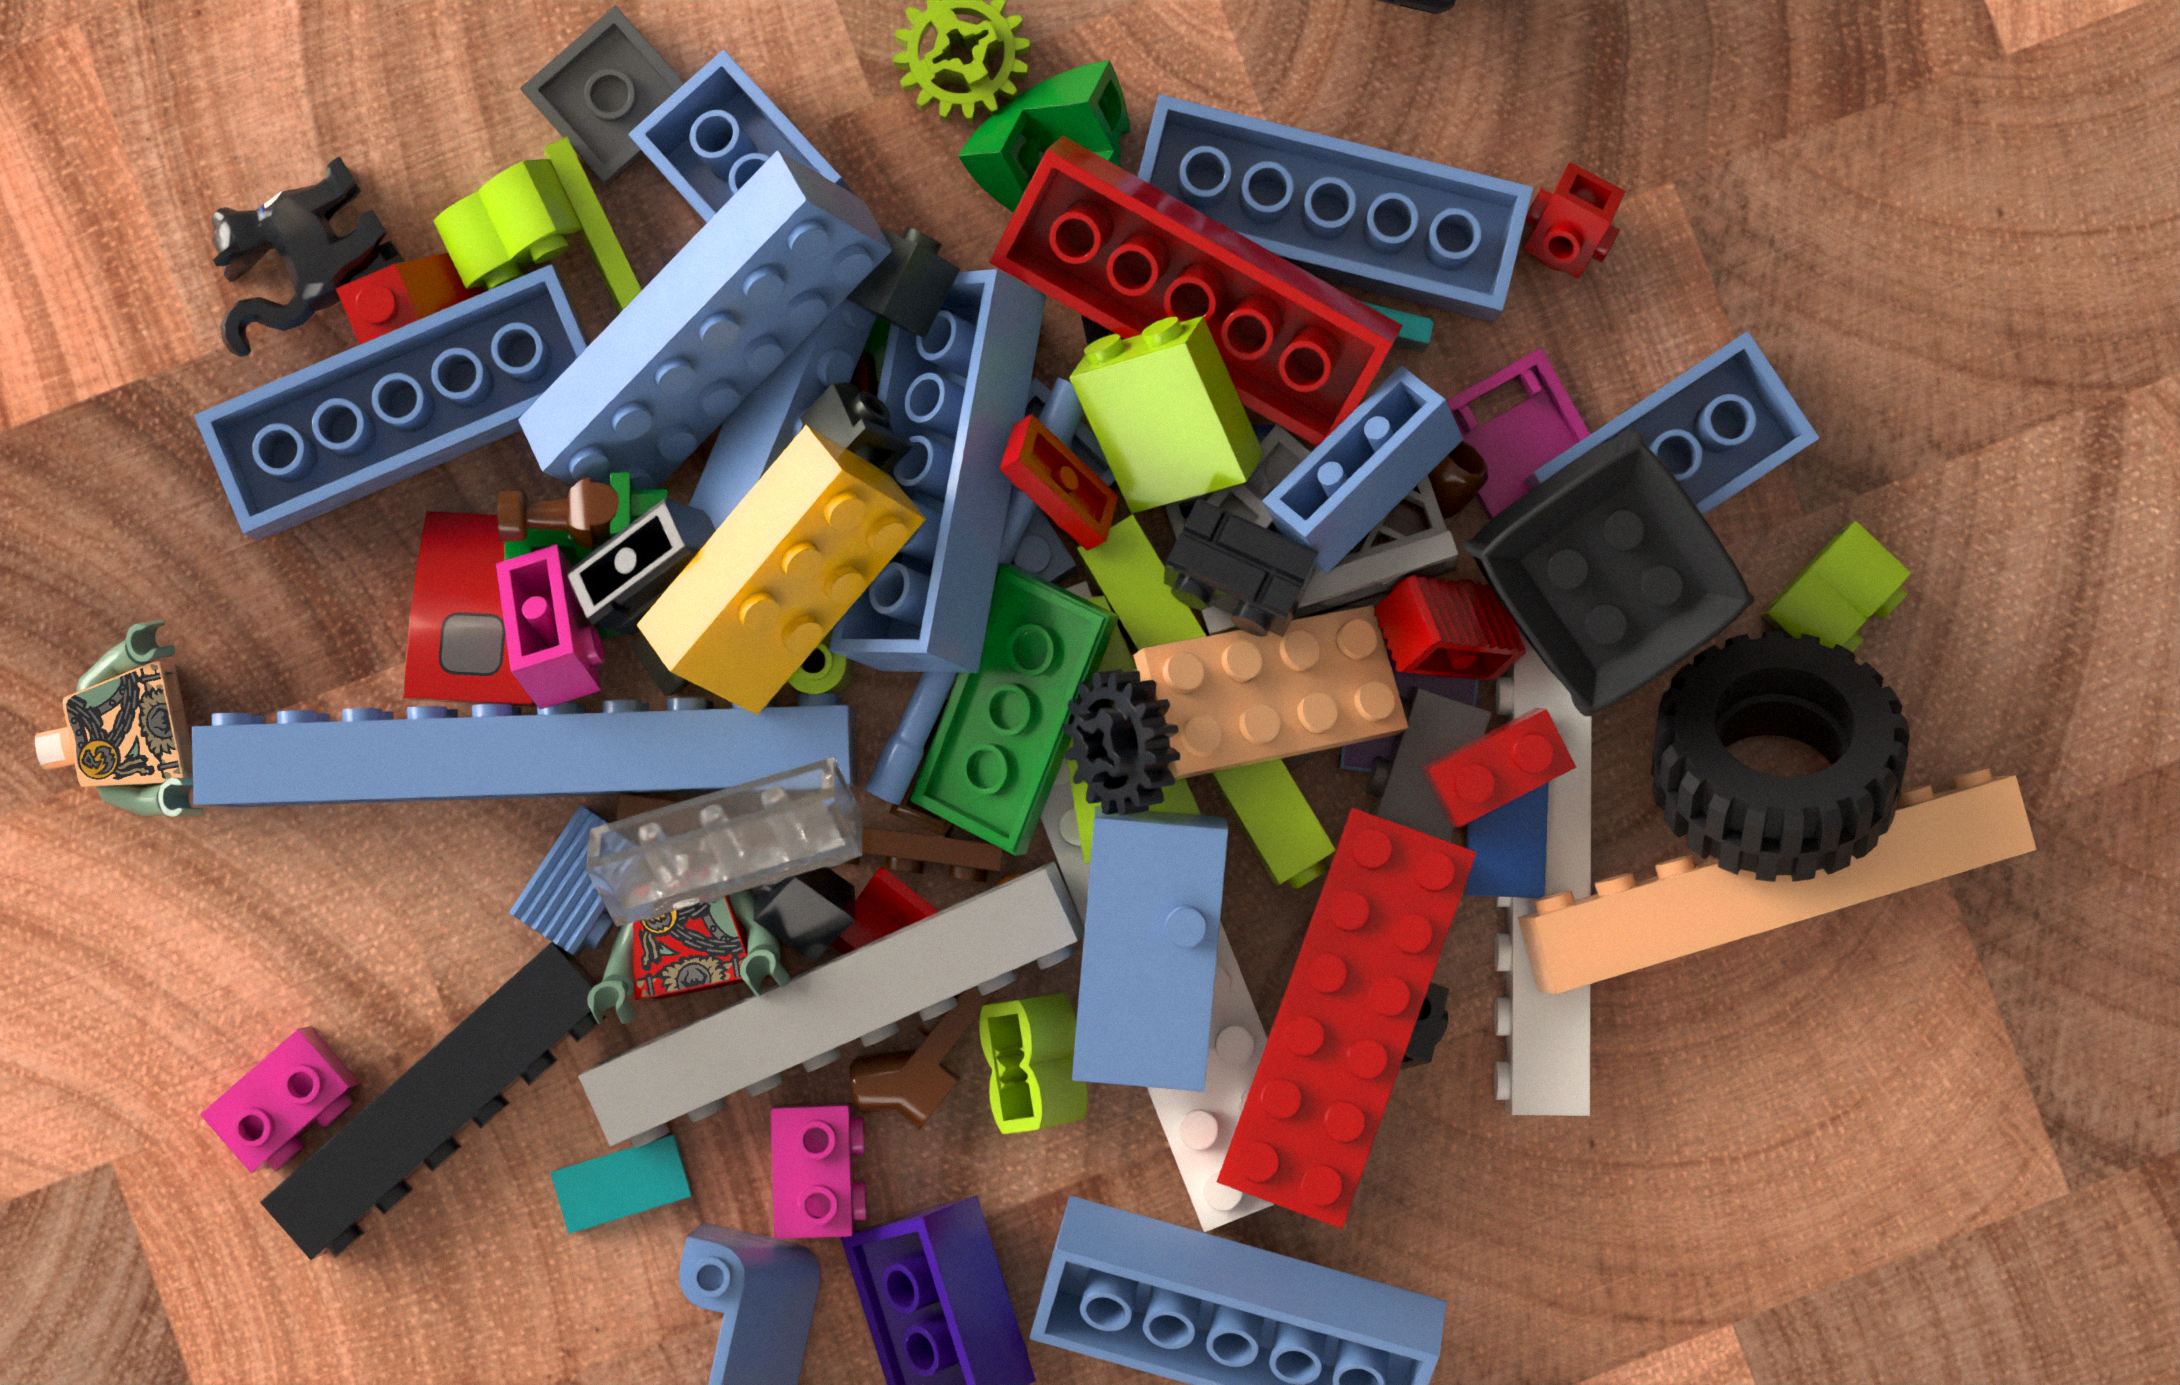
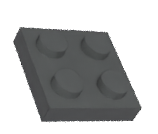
M615 5L520 89L562 138L568 137L574 151L607 187L644 155L628 134L685 83Z

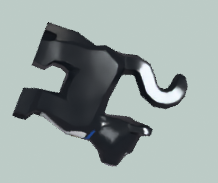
M340 157L332 160L327 165L326 178L316 185L282 191L257 210L237 211L229 207H223L212 215L211 221L214 231L212 241L218 252L213 262L217 267L226 266L224 276L229 282L236 281L249 271L270 249H276L285 264L295 292L293 298L286 305H281L262 297L239 300L229 308L224 315L220 329L222 341L231 353L239 357L250 354V342L246 336V327L250 323L258 322L264 326L282 331L303 325L316 311L329 308L341 301L336 288L392 264L404 262L391 240L379 245L387 232L373 209L362 213L358 217L357 229L347 236L338 237L330 226L329 221L334 214L355 199L361 192Z

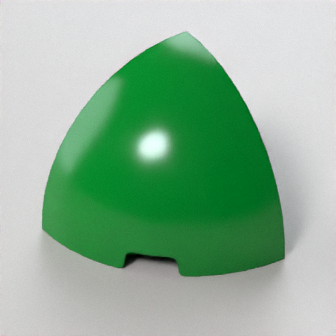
M1110 60L1083 65L1034 85L1002 106L970 137L958 157L974 180L997 202L1011 212H1015L1046 150L1062 136L1069 138L1123 169L1119 162L1121 149L1118 141L1122 135L1130 132V122L1123 92Z

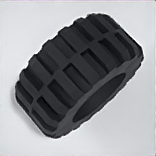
M1765 631L1762 634V638L1751 640L1748 634L1727 639L1723 649L1713 645L1695 655L1693 665L1688 663L1682 666L1673 676L1670 689L1663 693L1658 708L1651 775L1653 776L1652 791L1656 805L1665 811L1664 821L1679 838L1686 834L1688 836L1686 846L1704 860L1711 855L1719 860V868L1738 875L1740 869L1756 873V880L1775 882L1776 875H1791L1792 882L1810 880L1815 878L1817 870L1824 869L1828 875L1850 866L1852 855L1856 859L1865 857L1877 846L1879 836L1888 832L1894 820L1909 754L1907 750L1910 739L1908 721L1901 714L1902 704L1895 691L1890 686L1882 688L1884 677L1867 662L1861 666L1854 661L1855 654L1852 651L1838 644L1833 649L1820 644L1819 637L1801 633L1800 639L1783 637V631ZM1754 736H1783L1811 746L1820 752L1832 765L1822 771L1805 776H1774L1756 771L1744 765L1733 757L1726 747L1739 740Z

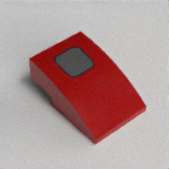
M426 512L412 596L403 698L416 701L511 704L512 706L537 707L512 674L510 668L496 563L504 561L505 542H501L499 537L498 515Z

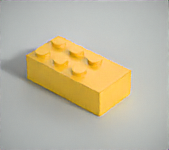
M805 425L640 620L637 626L670 672L758 715L926 518L888 473Z

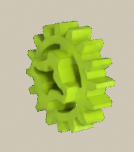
M926 0L928 9L924 12L909 6L905 12L908 21L913 26L912 29H896L894 34L896 43L907 48V51L893 55V63L896 69L910 70L900 80V85L904 93L920 89L921 92L916 101L917 108L920 111L924 112L933 103L939 105L941 122L947 123L954 110H962L963 117L968 125L974 123L976 108L983 106L986 112L992 116L998 111L996 98L999 95L1009 100L1018 96L1017 89L1010 80L1012 77L1017 79L1028 77V65L1017 60L1016 57L1030 52V42L1026 38L1013 37L1022 29L1023 19L1020 14L1006 19L1003 17L1007 7L1006 0H993L990 5L985 3L984 0ZM956 15H971L984 21L976 25L958 20ZM933 27L937 37L934 49L924 54V59L919 61L922 41L927 32ZM960 43L965 50L972 49L973 61L963 65L958 57L952 58L950 47ZM1004 47L1002 66L996 77L991 81L986 70L989 58L998 54L999 49ZM948 82L965 87L968 93H953L943 90L939 86Z

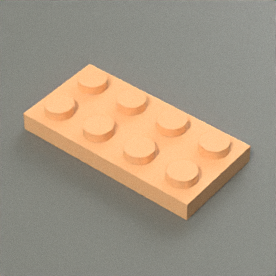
M1365 606L1292 620L1283 637L1268 631L1266 636L1260 637L1243 630L1142 648L1134 654V661L1137 670L1140 671L1141 681L1154 680L1157 683L1154 696L1155 701L1168 699L1170 703L1168 712L1164 715L1166 723L1178 726L1179 732L1169 738L1170 747L1180 753V760L1168 763V769L1172 772L1175 780L1398 735L1408 729V723L1380 627H1378L1377 617L1373 616L1374 606Z

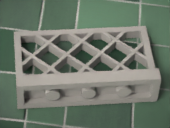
M1428 475L1416 486L1417 492L1412 490L1403 499L1424 509L1430 529L1404 536L1384 526L1390 514L1389 512L1370 531L1359 552L1344 556L1327 574L1316 567L1313 578L1292 620L1312 617L1390 592L1396 582L1412 574H1425L1430 579L1456 571L1459 554L1451 531L1446 529ZM1213 492L1164 505L1176 541L1185 525L1180 508L1193 505L1198 499L1207 501ZM1277 528L1273 531L1280 534ZM1378 536L1390 541L1372 547ZM1210 604L1204 610L1199 609L1206 636L1241 630L1231 621L1232 614Z

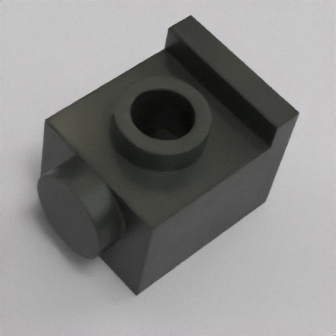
M849 382L832 383L800 417L804 427L805 425L809 426L886 473H889L913 448L908 437L893 432L888 421L890 413L883 402L869 392H859L857 386Z

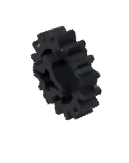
M1120 669L1094 673L1093 680L1082 681L1078 684L1081 698L1069 700L1067 705L1075 716L1072 724L1063 725V732L1073 738V747L1065 752V757L1068 760H1076L1078 765L1073 781L1075 784H1088L1086 801L1089 804L1101 802L1102 813L1106 815L1120 813L1121 816L1149 811V805L1160 804L1165 800L1161 787L1171 786L1175 783V778L1168 769V763L1180 760V753L1170 747L1169 738L1179 732L1178 726L1166 723L1164 715L1170 707L1168 699L1155 701L1154 696L1157 683L1154 680L1141 681L1140 671L1138 670L1122 671Z

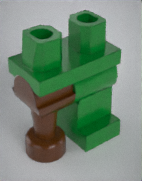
M630 472L610 473V486L605 483L591 482L590 477L579 480L570 489L567 498L528 502L527 495L523 490H499L497 505L498 530L500 541L505 542L504 561L557 544L571 565L575 566L664 498L669 499L667 489L633 490Z

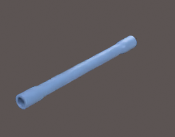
M1058 377L1038 420L1068 447L1084 415V410L1072 383ZM1013 484L997 572L1001 563L1011 562L1037 507V504ZM959 672L922 673L896 731L888 738L865 787L866 791L890 803L901 804L923 757L924 745Z

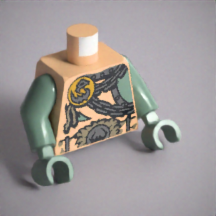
M163 619L134 624L129 628L125 640L109 649L79 678L77 692L63 699L67 727L36 734L35 747L38 760L45 771L75 764L81 787L96 788L99 796L105 803L142 817L165 815L171 817H199L203 815V808H192L188 799L189 792L193 787L192 745L176 667L174 664L162 661L150 663L155 659L173 656L175 647L173 644L159 647L156 643V631L160 626L165 625Z

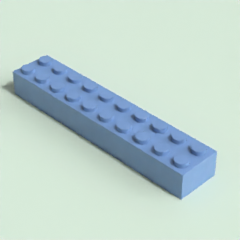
M822 693L797 695L798 706L777 707V699H771L758 715L732 703L733 709H713V701H707L706 698L667 699L668 711H649V703H642V700L602 701L603 713H585V705H577V702H563L541 710L537 706V715H522L521 707H512L511 704L472 705V717L458 718V710L447 709L446 706L407 707V719L394 720V712L382 711L380 708L343 709L342 721L330 722V714L317 713V711L312 710L278 711L276 724H266V716H252V713L212 714V726H192L193 805L231 808L858 787L856 711L849 705H841V697H836V694Z

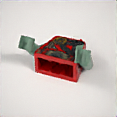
M689 846L659 853L665 889L635 895L633 909L625 914L614 942L603 980L594 986L587 1000L588 1006L598 1024H602L605 1011L615 1005L616 1013L623 1024L631 1022L634 1017V1008L628 998L633 991L635 1000L657 1001L746 983L752 992L759 997L762 995L760 984L763 979L769 978V974L772 975L780 987L786 986L790 981V977L779 962L781 956L779 938L753 921L754 894L748 888L738 886L735 880L714 878L703 881L697 846Z

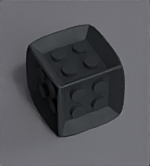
M1624 430L1618 438L1597 446L1560 469L1496 515L1472 540H1467L1463 544L1464 549L1474 557L1489 586L1548 669L1569 691L1576 709L1586 717L1619 702L1655 680L1720 634L1755 601L1754 596L1749 593L1734 561L1689 495L1664 463L1645 445L1642 435L1633 430Z

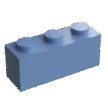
M1400 365L1262 500V503L1280 535L1319 552L1316 567L1327 574L1464 438L1446 399Z

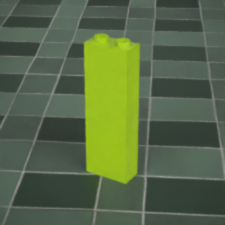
M1133 515L1111 527L1106 542L1088 551L1082 546L1077 548V560L1099 596H1105L1111 612L1119 615L1117 625L1134 654L1142 648L1206 636L1189 606L1178 601L1171 594L1172 587L1164 584L1165 567ZM1281 759L1207 774L1274 885H1281L1288 880L1293 889H1298L1330 869L1324 858L1335 852L1336 849Z

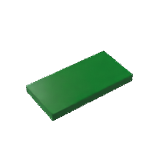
M1001 563L995 578L979 672L958 673L910 801L1015 856L1026 854L1072 738L1063 732V725L1072 724L1075 716L1067 706L1069 700L1081 698L1078 689L1080 682L1093 680V674L1097 673L1119 615L1011 563Z

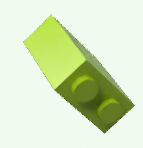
M1204 316L1181 323L1177 317H1168L1151 324L1143 330L1141 335L1122 340L1119 334H1112L1092 342L1084 349L1085 356L1069 379L1131 514L1248 481L1262 457L1263 451Z

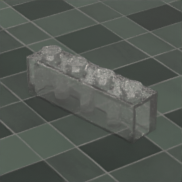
M831 757L591 828L586 872L616 927L640 920H652L664 913L698 903L714 902L726 895L760 885L776 884L785 878L822 867L838 866L847 860L862 856L863 815L836 758Z

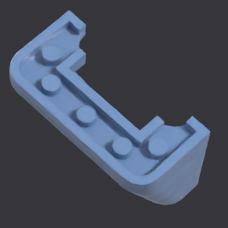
M704 1222L686 1237L679 1268V1284L682 1292L692 1304L706 1310L724 1313L708 1385H798L821 1280V1268L817 1257L807 1247L791 1241L774 1239L773 1237Z

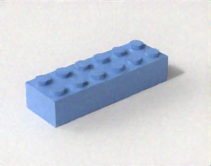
M1158 94L1138 178L1321 280L1495 323L1504 309L1533 191L1531 186Z
M777 150L518 419L542 472L572 486L579 480L589 477L591 482L605 483L610 486V473L630 472L633 490L658 489L892 251L891 246L864 200Z
M550 264L195 414L194 417L243 534L261 541L523 430L518 419L591 343L563 277Z
M998 269L959 272L925 339L895 325H890L877 398L883 402L890 413L888 421L893 432L908 437L913 448L888 474L900 486L926 520L833 628L829 652L879 671L979 672L1012 489V482L999 469L1012 426L1025 417L1046 300L1044 293Z
M1069 1195L1029 1339L1191 1385H1429L1440 1357L1447 1301Z

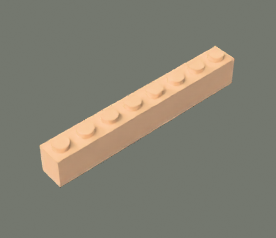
M1986 767L1951 777L1954 788L1933 794L1931 785L1901 791L1894 820L1888 832L1879 836L1877 846L1865 857L1856 859L1852 855L1850 866L1827 875L1824 869L1817 870L1814 879L1792 882L1791 875H1776L1775 882L1756 880V873L1740 869L1738 875L1719 868V860L1717 858L1695 864L1693 855H1687L1656 864L1655 868L1658 876L1635 882L1633 873H1626L1595 882L1597 894L1574 900L1572 891L1560 892L1539 898L1534 901L1537 912L1517 917L1538 992L1562 993L2035 851L2037 848L2016 775L1992 777L1990 768Z

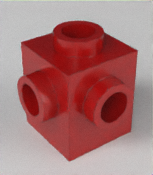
M1569 162L1553 192L1551 193L1540 188L1528 210L1525 223L1532 226L1533 229L1523 250L1537 257L1546 267L1556 271H1564L1579 279L1591 258L1602 263L1610 251L1620 231L1619 228L1611 223L1626 191Z

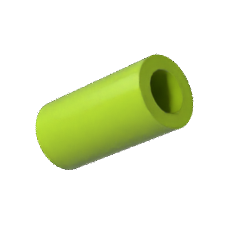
M830 632L812 651L813 653L821 650L824 653L826 662L823 669L817 673H808L804 670V661L787 680L794 688L804 694L834 693L837 697L847 690L853 680L855 672L854 661L829 652L832 639Z

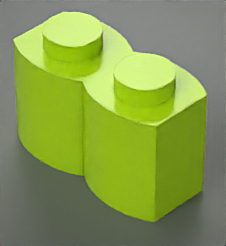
M549 158L525 160L509 167L486 182L477 192L451 205L434 219L435 226L466 289L487 286L488 290H491L524 276L521 269L532 261L536 264L543 263L566 252L570 247L567 239L582 228Z
M1855 520L1847 523L1818 552L1808 565L1763 610L1760 616L1776 631H1783V637L1800 639L1801 633L1819 637L1820 644L1833 649L1838 644L1854 652L1864 640L1857 631L1873 614L1880 620H1883L1907 596L1908 592L1901 585L1910 576L1911 572Z
M1063 992L983 1005L979 1022L980 1040L984 1055L993 1070L990 1078V1103L994 1119L1002 1134L1039 1130L1085 1120L1088 1106L1087 1085L1083 1081H1072L1076 1017L1067 995Z

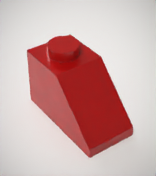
M449 253L395 263L336 288L359 345L484 293L483 287L465 288Z

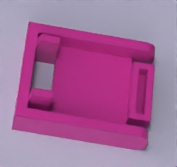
M1542 348L1535 350L1446 400L1464 438L1462 441L1473 446L1484 458L1488 467L1489 479L1475 496L1489 521L1530 491L1524 481L1529 475L1590 435ZM1517 378L1528 399L1477 427L1479 424L1468 404Z

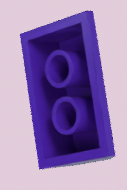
M977 1195L935 1205L855 1231L853 1236L840 1237L887 1385H1029L1036 1381Z

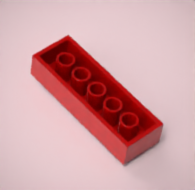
M1065 136L1060 137L1046 150L989 261L990 264L1115 334H1119L1124 339L1141 335L1145 328L1168 317H1177L1181 323L1204 316L1242 405L1317 447L1358 407L1403 326Z
M1353 807L1351 808L1216 1181L1217 1183L1343 1229L1473 865L1476 851Z

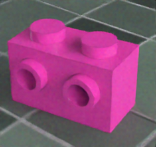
M557 544L496 563L511 672L540 710L601 691L598 664L605 662V651L601 637L596 627L591 625L590 621L586 618L567 576L568 570L573 566Z
M312 1026L298 1028L200 1115L250 1173L264 1169L268 1165L277 1172L306 1147L299 1138L318 1122L324 1129L328 1128L354 1105L348 1095L361 1083Z
M852 1102L773 1106L771 1108L774 1239L853 1236L856 1231V1220H867L866 1181H855L854 1156L865 1155L864 1117H853Z

